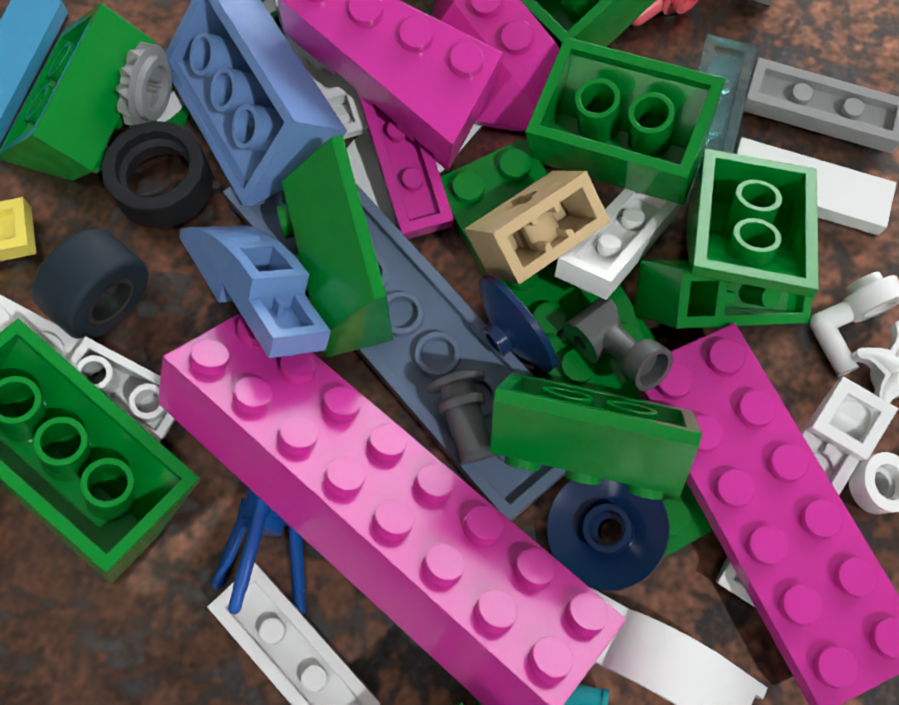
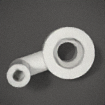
M880 272L868 274L848 286L851 294L843 302L822 310L811 317L810 327L837 377L844 376L859 368L857 362L852 360V353L838 328L852 321L854 323L865 321L898 305L899 280L896 275L883 278Z
M881 452L870 455L868 460L859 461L848 480L849 489L855 502L863 510L871 514L879 515L899 512V456L889 452Z

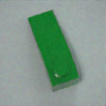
M640 259L635 315L676 329L726 327L734 323L737 326L809 323L813 298L694 275L690 272L689 259Z

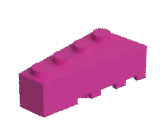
M278 0L284 33L335 76L339 74L357 89V95L372 108L376 105L397 123L398 130L411 141L417 140L434 154V160L449 171L496 84L503 52L400 0Z

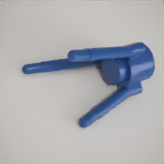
M248 488L247 498H242L240 501L236 522L218 562V567L211 581V587L214 590L222 588L247 530V538L228 605L229 613L233 615L238 614L241 611L245 593L248 589L262 535L282 536L283 528L287 526L289 531L293 603L304 615L306 613L303 538L250 488Z

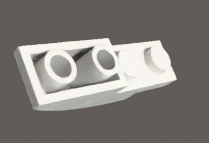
M0 295V332L19 318L157 441L162 443L175 419L158 404L161 376L86 336L79 339L70 337L55 323Z

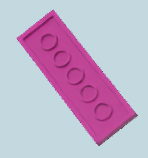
M735 323L671 351L673 356L672 366L664 380L648 391H641L636 387L635 389L641 400L692 410L702 431V436L686 482L808 704L841 705L899 675V595Z

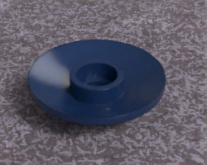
M485 275L478 281L480 299L490 322L482 329V333L491 347L502 357L512 351L531 366L544 372H551L558 364L555 351L545 332L527 307L506 285L495 277Z
M602 479L600 485H587L570 480L555 497L548 515L547 537L554 558L588 587L595 590H625L646 580L662 562L669 544L670 524L663 501L633 495L626 491L627 484ZM609 521H616L621 525V535L614 542H605L601 537V529Z

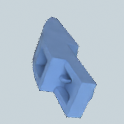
M247 225L181 228L179 238L219 303L234 302L268 358L326 350L331 331L305 295L309 273L281 242L267 232Z

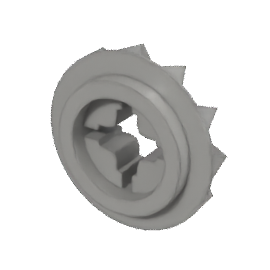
M140 42L135 50L128 51L126 65L119 69L121 79L116 87V91L120 94L117 110L122 113L124 123L129 126L157 121L168 105L172 89V71L164 49L156 44Z

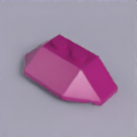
M436 0L431 14L432 17L503 52L496 84L476 119L477 124L515 132H526L560 50L556 42L521 0Z

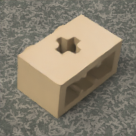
M552 171L464 230L488 275L496 279L521 284L609 224L610 220L587 171Z

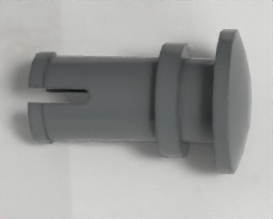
M464 370L449 373L427 385L428 393L441 394L443 402L438 404V409L441 415L446 414L458 458V466L482 461L496 455L490 453L491 441L481 405L486 402L484 393L477 392L475 383L485 379V374L482 370Z

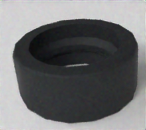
M150 121L134 125L119 134L106 150L101 167L104 186L127 218L143 227L164 229L183 224L201 211L210 198L213 186L210 164L200 143L190 131L171 122ZM162 154L180 155L188 162L189 169L186 177L178 187L167 194L155 197H142L134 195L129 189V182L133 172L141 163L153 156Z

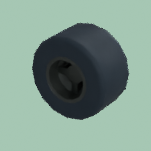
M102 229L84 230L63 241L42 262L32 282L31 297L37 307L70 337L79 339L86 336L92 339L115 328L131 313L139 303L147 287L149 272L144 261L112 234Z

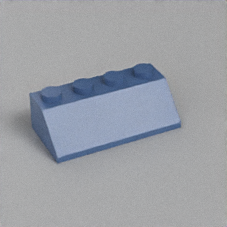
M191 0L166 50L172 71V82L242 205L253 206L283 191L282 181L327 140L339 135L344 137L347 130L261 0Z

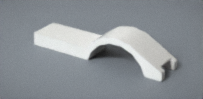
M592 589L627 619L594 663L595 665L642 686L674 705H752L754 698H764L767 691L765 685L714 650L667 624L631 610Z

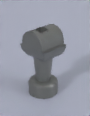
M599 297L564 324L566 336L572 345L584 355L586 360L596 363L606 354L622 362V374L625 379L641 391L655 388L670 371L673 361L671 351L652 339L636 341L622 328L617 306L611 298L605 300Z

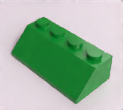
M18 318L0 332V486L108 583L112 584L158 537L199 483L200 477Z

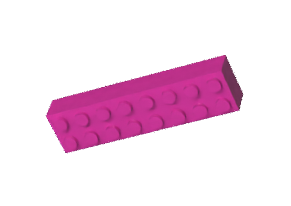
M239 313L163 356L158 404L483 705H564L627 619L313 352L268 358L243 316Z

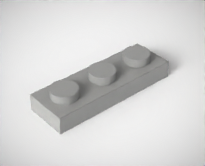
M758 57L750 75L741 107L742 111L891 154L899 146L898 96Z

